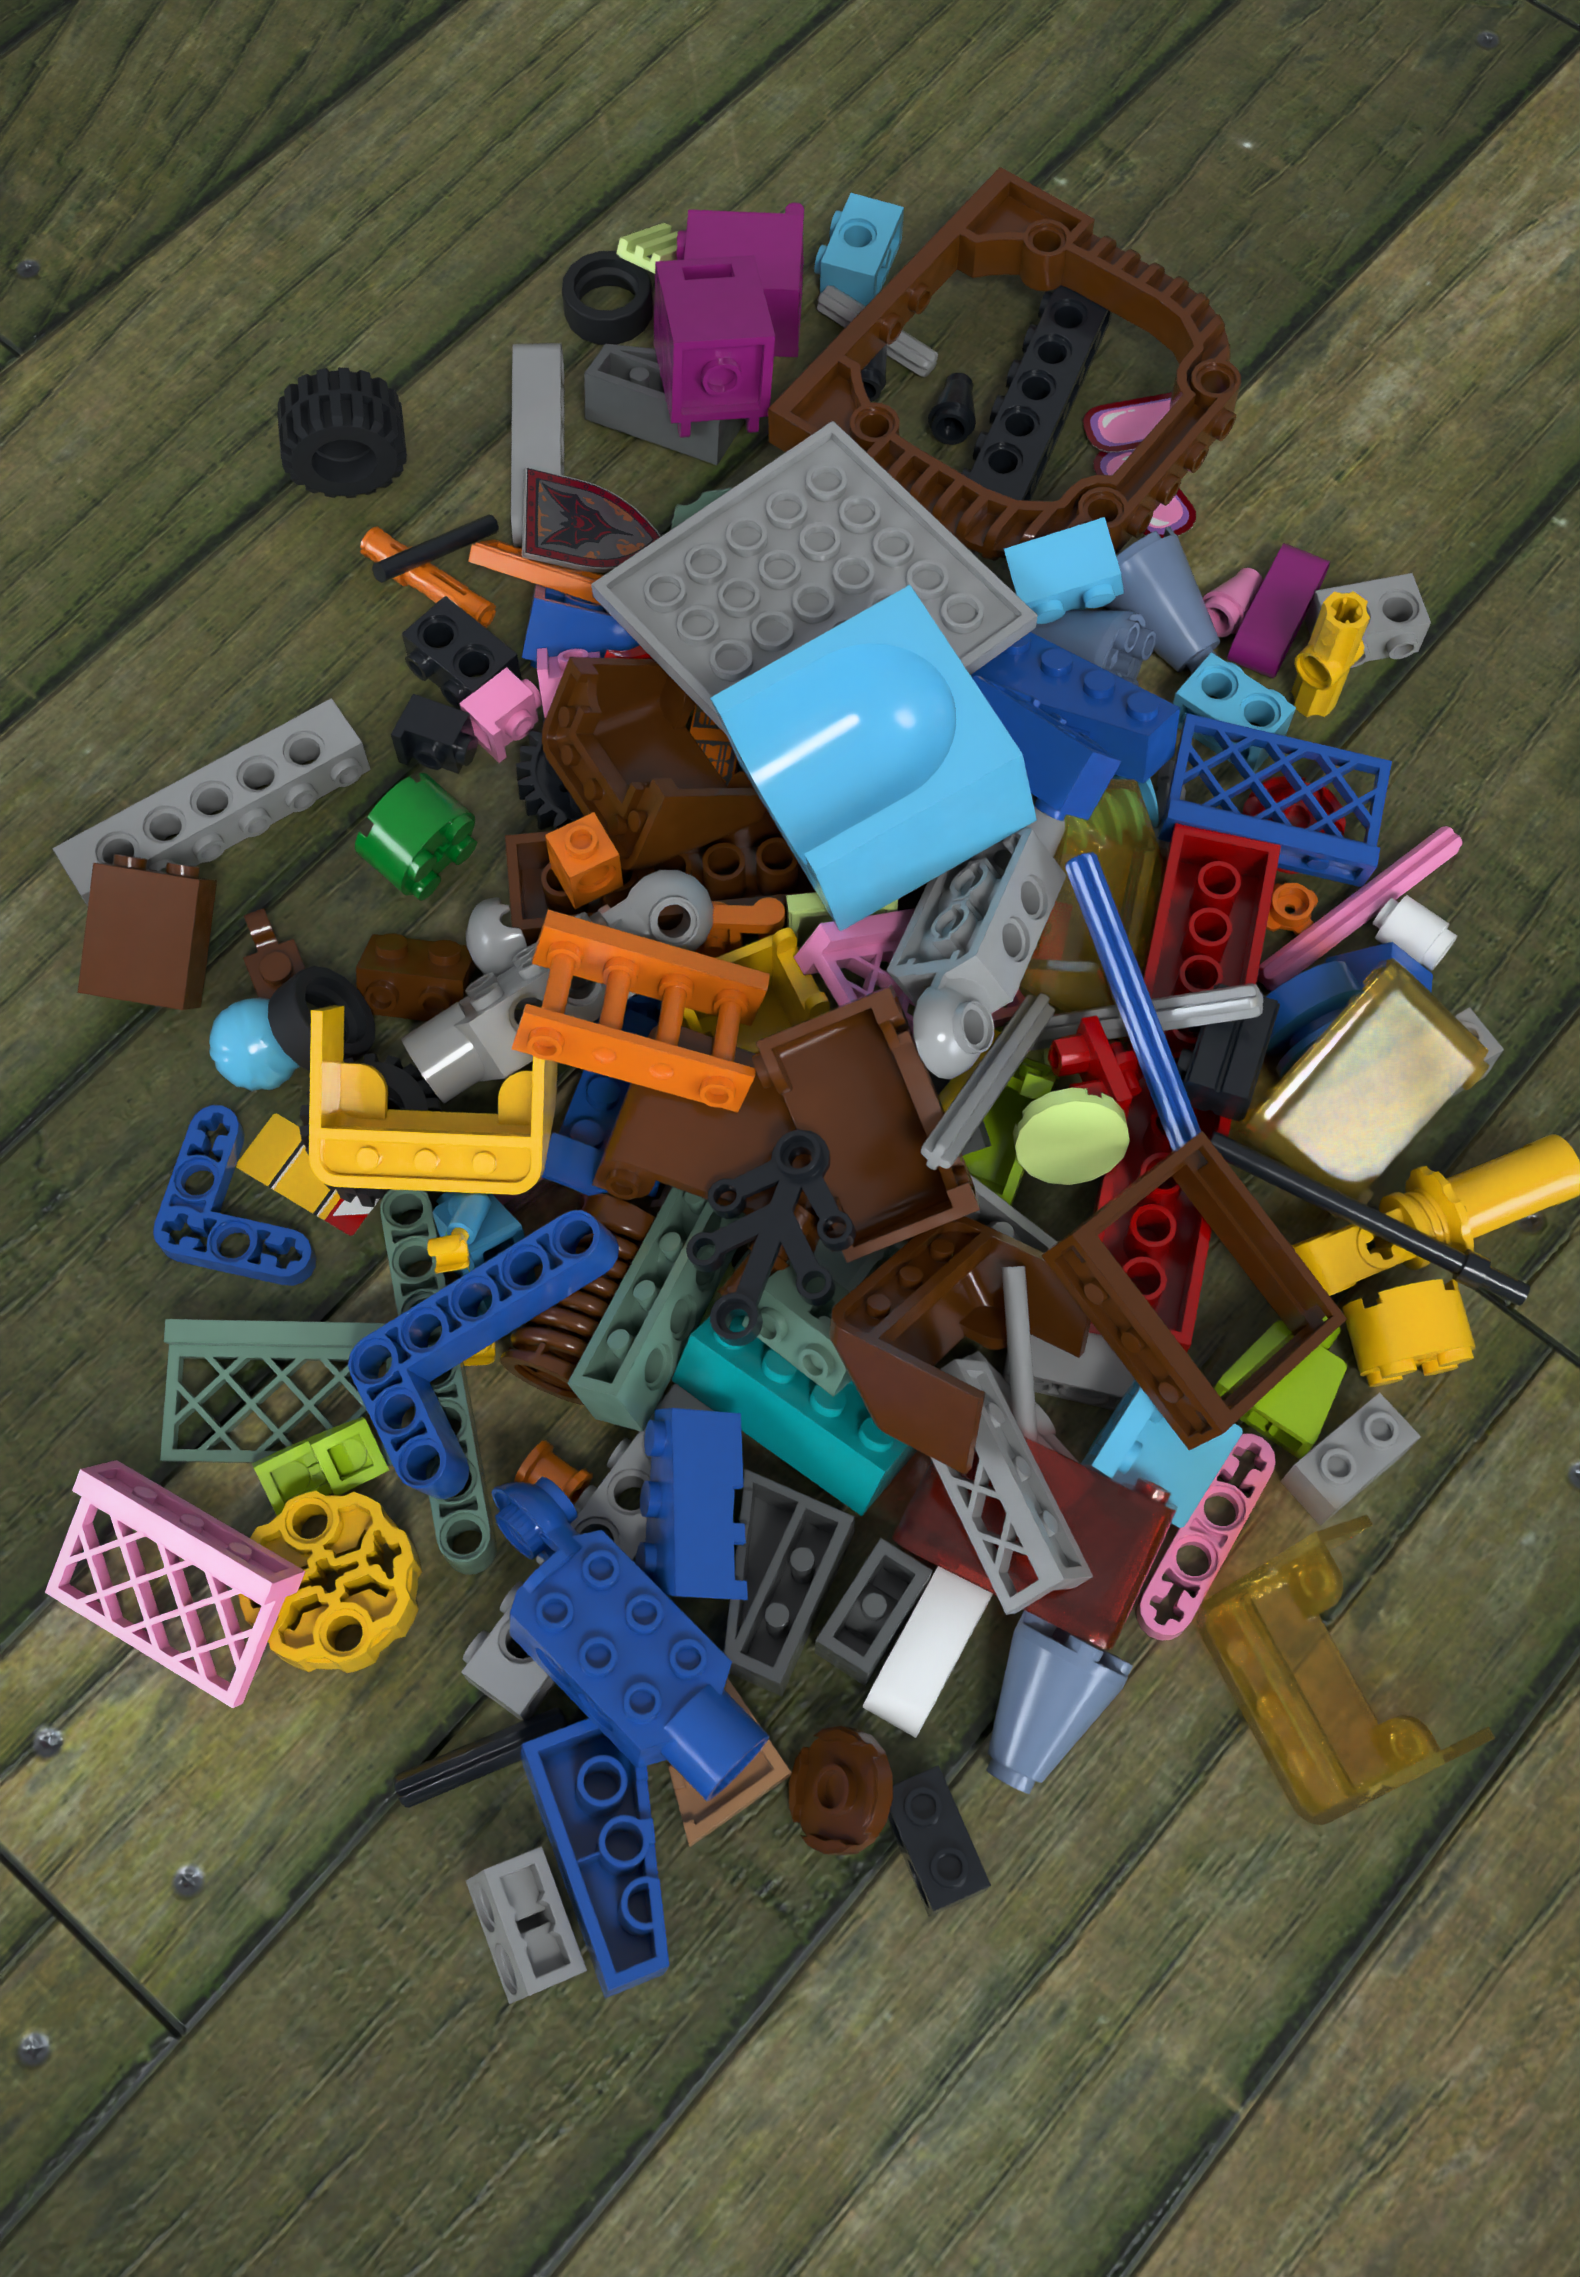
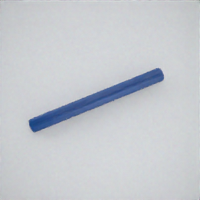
M1094 852L1083 853L1071 858L1066 863L1065 869L1172 1151H1174L1200 1133L1201 1129L1098 857Z

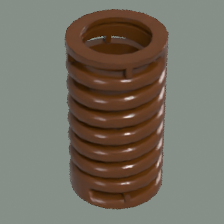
M580 1194L577 1210H583L594 1216L616 1237L619 1253L614 1266L601 1277L529 1320L522 1327L514 1330L511 1335V1344L515 1349L509 1347L508 1351L502 1353L500 1357V1363L503 1367L522 1381L555 1397L579 1405L584 1404L567 1383L655 1220V1217L637 1206L606 1194L592 1196ZM593 1234L586 1235L579 1241L576 1246V1254L583 1253L590 1247L593 1241ZM527 1366L536 1368L537 1370L534 1372Z

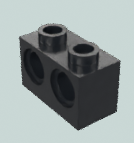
M446 596L401 633L407 653L405 662L409 669L422 681L430 679L441 689L445 699L458 710H461L459 703L506 667L522 681L517 653ZM482 674V676L472 677L474 675Z
M939 1765L893 1785V1800L887 1820L928 1916L931 1917L986 1892L991 1886Z

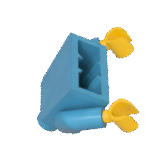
M445 1192L436 1200L434 1211L432 1212L440 1237L429 1239L427 1250L429 1256H436V1274L454 1271L457 1277L461 1278L524 1239L525 1236L522 1225L493 1194ZM534 1269L527 1276L526 1286L537 1281ZM492 1295L480 1302L477 1317L489 1310L492 1304ZM495 1342L463 1361V1365H489L494 1362L496 1357Z

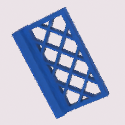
M1187 713L1183 721L1166 808L1160 822L1157 839L1170 842L1175 823L1279 844L1281 849L1277 868L1363 887L1378 865L1380 847H1377L1392 761ZM1193 733L1214 737L1223 751L1203 762L1191 745ZM1251 746L1263 748L1272 758L1274 764L1255 774L1240 752ZM1301 758L1315 760L1326 775L1306 786L1291 764ZM1230 759L1244 778V781L1224 791L1210 769ZM1189 761L1193 768L1186 772L1187 762ZM1352 770L1375 774L1373 790L1360 798L1357 797L1343 778L1344 775ZM1281 771L1296 793L1276 803L1261 781ZM1198 776L1214 796V798L1204 804L1180 800L1183 785ZM1332 783L1348 805L1328 816L1313 793ZM1251 788L1266 809L1254 817L1241 814L1231 801L1233 797ZM1302 800L1317 822L1306 829L1292 826L1282 811ZM1371 802L1370 809L1368 812L1364 805ZM1353 812L1366 829L1364 842L1344 838L1334 823Z

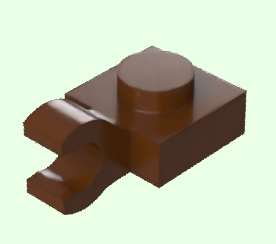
M262 908L244 915L258 952L243 957L258 998L270 999L280 986L300 970L306 968L294 939L281 944L278 943L265 909Z

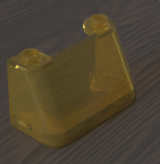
M1394 958L1380 961L1362 981L1364 984L1362 990L1365 992L1354 994L1349 999L1346 1008L1274 1088L1271 1087L1263 1095L1268 1099L1267 1102L1260 1101L1253 1110L1249 1108L1244 1121H1237L1231 1127L1233 1131L1256 1151L1365 1205L1374 1194V1191L1369 1188L1374 1180L1460 1086L1467 1091L1485 1074L1490 1066L1483 1060L1489 1051L1488 1048Z

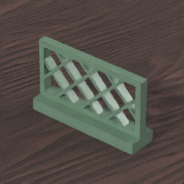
M165 1319L164 1342L169 1344L160 1461L254 1463L277 1452L270 1450L279 1441L286 1447L294 1444L287 1434L311 1412L327 1430L335 1427L317 1406L341 1384L362 1405L345 1423L365 1417L368 1411L358 1390L347 1379L351 1376L348 1365L340 1371L331 1361L349 1362V1355L354 1346L362 1338L387 1323ZM392 1357L384 1361L387 1362L386 1373L391 1367ZM184 1359H206L220 1374L196 1397L182 1383ZM217 1359L236 1360L225 1369ZM250 1360H264L278 1376L252 1398L233 1376ZM274 1360H293V1362L283 1370ZM307 1361H321L335 1377L312 1399H309L290 1377ZM227 1382L247 1404L227 1423L221 1426L202 1404ZM285 1383L302 1401L304 1406L279 1428L260 1405ZM182 1394L189 1403L180 1411ZM197 1411L216 1433L198 1449H177L179 1425ZM254 1411L274 1434L255 1451L243 1450L229 1433ZM222 1440L231 1448V1450H212ZM382 1443L383 1458L387 1466H393Z

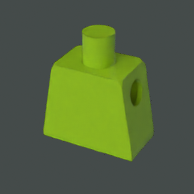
M1327 1316L1323 1318V1321L1328 1319ZM1277 1320L1222 1375L1214 1388L1220 1397L1291 1333L1283 1321ZM1340 1327L1240 1418L1241 1421L1298 1459L1304 1457L1317 1441L1348 1366L1344 1360L1329 1351L1341 1332Z

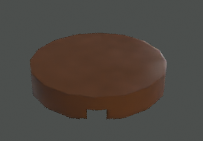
M837 1726L823 1728L814 1735L819 1738L814 1740L810 1747H803L795 1759L789 1781V1809L793 1822L801 1824L802 1831L806 1836H800L809 1847L829 1855L858 1854L874 1843L887 1823L893 1800L892 1770L885 1750L872 1735L852 1727Z

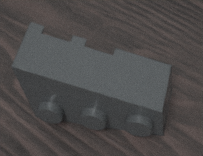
M605 344L585 372L586 420L718 465L746 421V418L691 422L690 437L680 438L678 423H671L657 356L653 348Z
M745 1469L740 1523L745 1524L746 1543L743 1546L737 1545L735 1580L747 1581L748 1600L730 1599L724 1654L732 1661L729 1673L782 1697L855 1534V1517Z

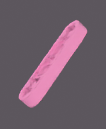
M1252 1433L1241 1435L1190 1519L1175 1534L1140 1597L1136 1608L1137 1621L1141 1629L1148 1636L1157 1640H1171L1180 1636L1194 1618L1273 1473L1276 1463L1275 1453L1270 1444L1262 1437ZM1246 1450L1252 1451L1257 1455L1254 1459V1464L1261 1469V1472L1257 1469H1251L1239 1488L1229 1484L1228 1482L1239 1466V1460L1232 1454L1242 1456ZM1220 1476L1225 1482L1218 1481L1217 1477ZM1243 1492H1248L1250 1494L1247 1498ZM1213 1496H1221L1229 1500L1235 1508L1236 1517L1234 1522L1228 1526H1217L1211 1523L1204 1513L1205 1501ZM1189 1545L1199 1547L1208 1558L1209 1566L1207 1572L1200 1576L1185 1574L1177 1564L1176 1555L1178 1550ZM1163 1574H1166L1172 1582L1163 1581ZM1173 1584L1195 1591L1194 1598L1185 1590L1178 1597L1172 1612L1180 1617L1179 1622L1169 1619L1164 1625H1161L1154 1620L1157 1610L1149 1605L1150 1601L1160 1604L1168 1595Z

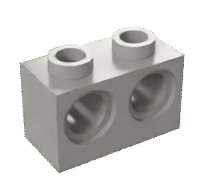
M1412 573L1315 591L1305 619L1310 635H1312L1323 602L1334 591L1338 593L1354 591L1368 601L1366 608L1370 620L1362 638L1365 647L1364 654L1351 668L1367 661L1388 657L1391 659H1402L1415 652H1419L1431 624Z
M1379 1392L1295 1463L1281 1480V1483L1313 1519L1322 1526L1399 1460L1421 1436Z
M542 1846L484 1869L466 1880L509 2004L587 1971Z

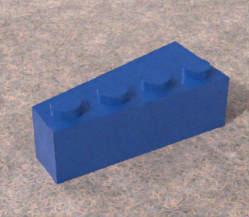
M1029 632L971 674L972 678L976 675L1032 695L1041 701L1038 708L1045 713L1051 715L1054 712L1067 721L1065 725L1090 732V738L1122 761L1114 775L1144 784L1175 754L1180 707L1032 632Z
M590 1718L522 1743L521 1761L604 1998L606 1999L664 1975L669 1967L660 1879L658 1878L656 1841L653 1818L651 1817L647 1766L636 1768Z

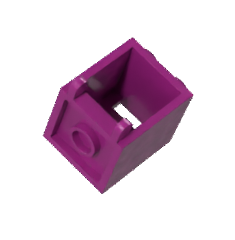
M790 203L786 206L785 213L688 209L687 230H678L677 260L755 255L775 333L774 356L798 357L804 270V207L800 203Z
M755 255L655 261L654 347L671 423H678L680 438L690 437L691 422L746 418L747 433H754L759 430V417H768V408L770 407L775 333Z

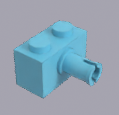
M1105 517L1004 549L1016 595L1038 615L1037 624L1056 621L1069 610H1086L1087 608L1105 606L1111 603L1115 596L1124 594L1122 575Z

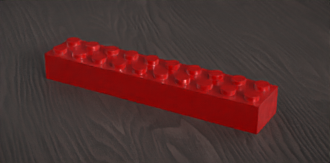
M1175 823L1165 855L1142 970V976L1151 999L1212 990L1214 985L1219 983L1230 987L1251 983L1256 984L1281 845ZM1189 1027L1164 1031L1176 1066L1182 1048L1194 1051L1198 1034L1188 1032ZM1130 1038L1128 1039L1126 1051H1134ZM1144 1076L1138 1080L1142 1091L1133 1097L1129 1106L1123 1109L1130 1138L1124 1158L1110 1172L1101 1176L1094 1213L1172 1152ZM1193 1108L1199 1127L1208 1138H1210L1214 1131L1229 1137L1232 1119L1215 1115L1210 1110L1205 1112ZM1171 1176L1102 1231L1098 1237L1187 1353L1192 1342L1212 1228ZM1091 1322L1089 1332L1101 1335Z

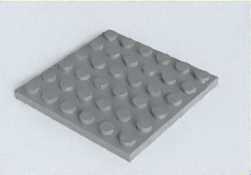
M834 421L828 423L591 584L593 597L725 734L726 732L710 699L712 696L908 585H911L970 675L1034 630L1038 617L1029 606Z

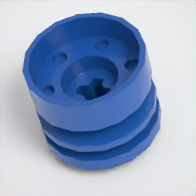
M1332 961L1317 965L1296 975L1266 996L1267 998L1277 1000L1280 1004L1266 1055H1284L1280 1059L1276 1071L1283 1081H1290L1287 1088L1296 1103H1309L1319 1099L1385 1059L1397 1044L1389 1029L1379 1026L1382 1020L1376 1009L1364 1008L1357 1010L1362 1005L1366 995L1347 964L1343 961Z

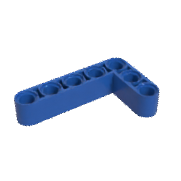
M572 1210L562 1214L362 1338L354 1346L349 1355L348 1362L350 1375L395 1471L404 1484L436 1499L453 1497L464 1488L469 1476L468 1461L430 1382L601 1277L614 1266L619 1253L617 1239L594 1216L583 1210ZM593 1234V1241L590 1247L585 1252L576 1254V1246L584 1236ZM543 1264L542 1274L539 1279L533 1284L526 1286L529 1272L534 1267ZM492 1295V1304L489 1310L477 1317V1308L480 1302ZM442 1326L439 1340L433 1346L428 1347L430 1334L437 1327ZM392 1357L389 1371L379 1378V1368L387 1358ZM415 1406L416 1412L413 1421L407 1427L402 1428V1418L405 1412L410 1407ZM439 1455L440 1466L433 1477L426 1479L425 1474L428 1463L435 1456Z

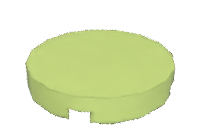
M1068 1088L1049 1092L1032 1101L1022 1111L1023 1118L1018 1123V1126L1015 1124L1013 1139L1018 1163L1029 1175L1047 1183L1073 1185L1092 1181L1110 1172L1125 1156L1130 1138L1124 1110L1112 1097L1101 1093L1102 1098L1096 1095H1088L1087 1089Z

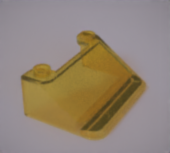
M1111 779L1089 820L1066 815L1064 818L1065 832L1053 857L1067 876L1020 986L1036 996H1039L1040 993L1050 997L1048 1003L1064 1012L1117 1005L1065 869L1066 863L1071 858L1088 852H1094L1097 855L1141 973L1143 970L1163 871V858L1138 782L1126 779ZM1129 1036L1113 1038L1112 1040L1116 1042H1128Z

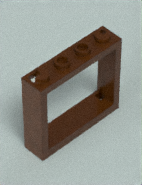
M1203 1131L1169 1153L1041 1255L1188 1450L1224 1434L1347 1320L1328 1295V1292L1321 1286L1295 1252L1293 1246L1285 1239L1259 1205L1256 1198L1245 1187ZM1171 1176L1291 1331L1282 1342L1221 1397L1098 1237L1102 1231ZM1327 1316L1328 1319L1323 1321V1318Z

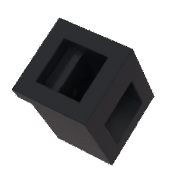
M413 694L391 733L399 763L408 765L413 757L427 768L433 770L443 768L459 774L463 765L469 766L478 747V738L474 736L469 713Z

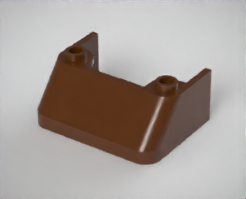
M964 1216L916 1235L833 1307L829 1329L830 1339L871 1418L881 1431L964 1475L972 1468L985 1392L934 1367V1365L965 1336L988 1349L1000 1350L1007 1348L1002 1280L1003 1267L1025 1266L1030 1334L1078 1358L1081 1357L1085 1352L1091 1321L1041 1255L1044 1252Z

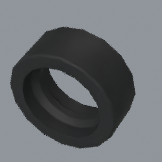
M598 251L585 255L574 262L563 277L562 297L564 313L571 330L583 340L598 345H617L633 340L645 331L652 319V286L647 270L620 258L616 254L617 251ZM602 286H618L629 290L635 295L634 299L624 307L614 310H597L586 306L580 301L588 292Z
M311 966L300 970L280 986L268 1002V1020L273 1036L282 1050L295 1063L310 1071L311 1014L306 1002L316 1006L318 1009L333 1005L344 1006V1060L352 1057L353 1061L356 1062L370 1050L375 1041L376 1024L368 1003L349 980L329 968Z

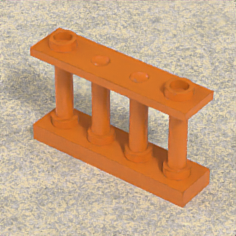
M548 910L532 959V964L550 969L542 1007L530 1004L525 1005L511 1049L533 1055L539 1059L555 1061L702 1102L711 1107L739 1112L756 1073L755 1068L734 1062L740 1023L748 1026L752 1025L767 993L770 974ZM573 976L606 985L599 1024L565 1015ZM629 992L662 1001L655 1040L622 1031ZM685 1008L718 1017L711 1056L678 1046Z

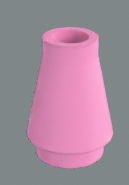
M1252 568L1241 569L1234 577L1203 597L1218 637H1226L1238 632L1264 581L1256 570Z

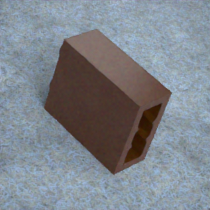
M114 854L113 863H93L77 993L179 1010L201 1008L217 880L199 877L200 867L167 862L166 872L147 869L148 859L121 854Z

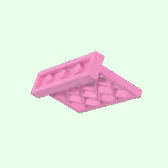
M916 908L870 915L842 931H839L834 921L820 923L794 956L803 974L820 973L839 1006L873 992L875 985L884 988L892 984L913 1033V1016L907 1013L909 1003L914 1004L892 977L880 968V964L882 961L891 962ZM846 968L864 978L863 989L848 981L841 969ZM1020 989L1016 992L1013 1001L1007 1004V1008L1002 1007L991 1013L994 1028L1003 1026L1006 1022L1010 1021L1025 999Z
M117 1460L80 1469L72 1491L80 1495L81 1499L45 1593L231 1708L243 1704L285 1597L297 1593L305 1570ZM98 1508L110 1515L118 1540L102 1546L99 1544L93 1525ZM147 1537L156 1542L165 1568L146 1574L136 1540ZM120 1546L131 1580L113 1586L103 1552ZM179 1557L183 1558L185 1561L180 1562ZM87 1559L97 1593L89 1596L69 1584L77 1562ZM194 1565L203 1570L206 1574L212 1597L194 1603L183 1568ZM167 1574L178 1609L160 1615L149 1580ZM226 1585H228L229 1587H231V1588H233V1589L228 1591ZM130 1587L134 1588L144 1621L134 1624L123 1617L115 1594L116 1592ZM238 1594H243L261 1605L253 1628L241 1632L230 1598ZM215 1603L226 1638L207 1644L196 1609ZM180 1615L191 1650L181 1653L171 1647L162 1621ZM249 1637L247 1644H245L244 1638ZM227 1644L236 1666L231 1683L217 1675L210 1654V1650Z

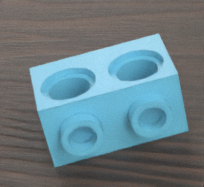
M1212 652L1176 692L1173 701L1174 705L1180 707L1178 728L1181 730L1184 718L1189 713L1286 736L1296 707L1287 702L1282 694L1273 689H1267L1247 676L1239 666L1224 661ZM1208 695H1210V696H1215V697H1217V698H1219V699L1211 698V697H1209ZM1250 723H1256L1262 727L1254 726ZM1193 733L1194 739L1217 754L1223 751L1214 737ZM1255 746L1240 752L1254 773L1269 756L1265 749Z

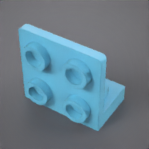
M1134 1379L1081 1465L1174 1526L1182 1528L1190 1519L1243 1431L1240 1426L1234 1424L1224 1434L1188 1450Z

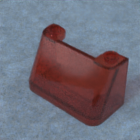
M1024 1436L1094 1576L1076 1588L1053 1590L1025 1607L1024 1610L1095 1646L1112 1650L1122 1632L1178 1507L1168 1502L1172 1494L1171 1492L1149 1480L1138 1477L1135 1486L1125 1482L1120 1484ZM976 1450L974 1451L972 1468L965 1475L960 1473L961 1477L973 1481L975 1480L980 1459ZM931 1459L892 1538L896 1543L912 1553L996 1595ZM986 1495L981 1518L987 1531L1002 1535L1006 1511L999 1499ZM1016 1536L1015 1541L1020 1542L1018 1536ZM994 1544L998 1551L999 1545ZM1013 1551L1008 1574L1018 1593L1039 1579L1028 1556Z

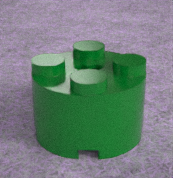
M419 773L421 781L418 783L409 776L388 791L367 817L374 824L368 836L365 837L359 831L355 840V851L404 895H414L420 901L428 898L437 889L441 881V877L438 874L451 862H454L456 865L465 862L477 846V841L471 837L475 826V816L426 773Z

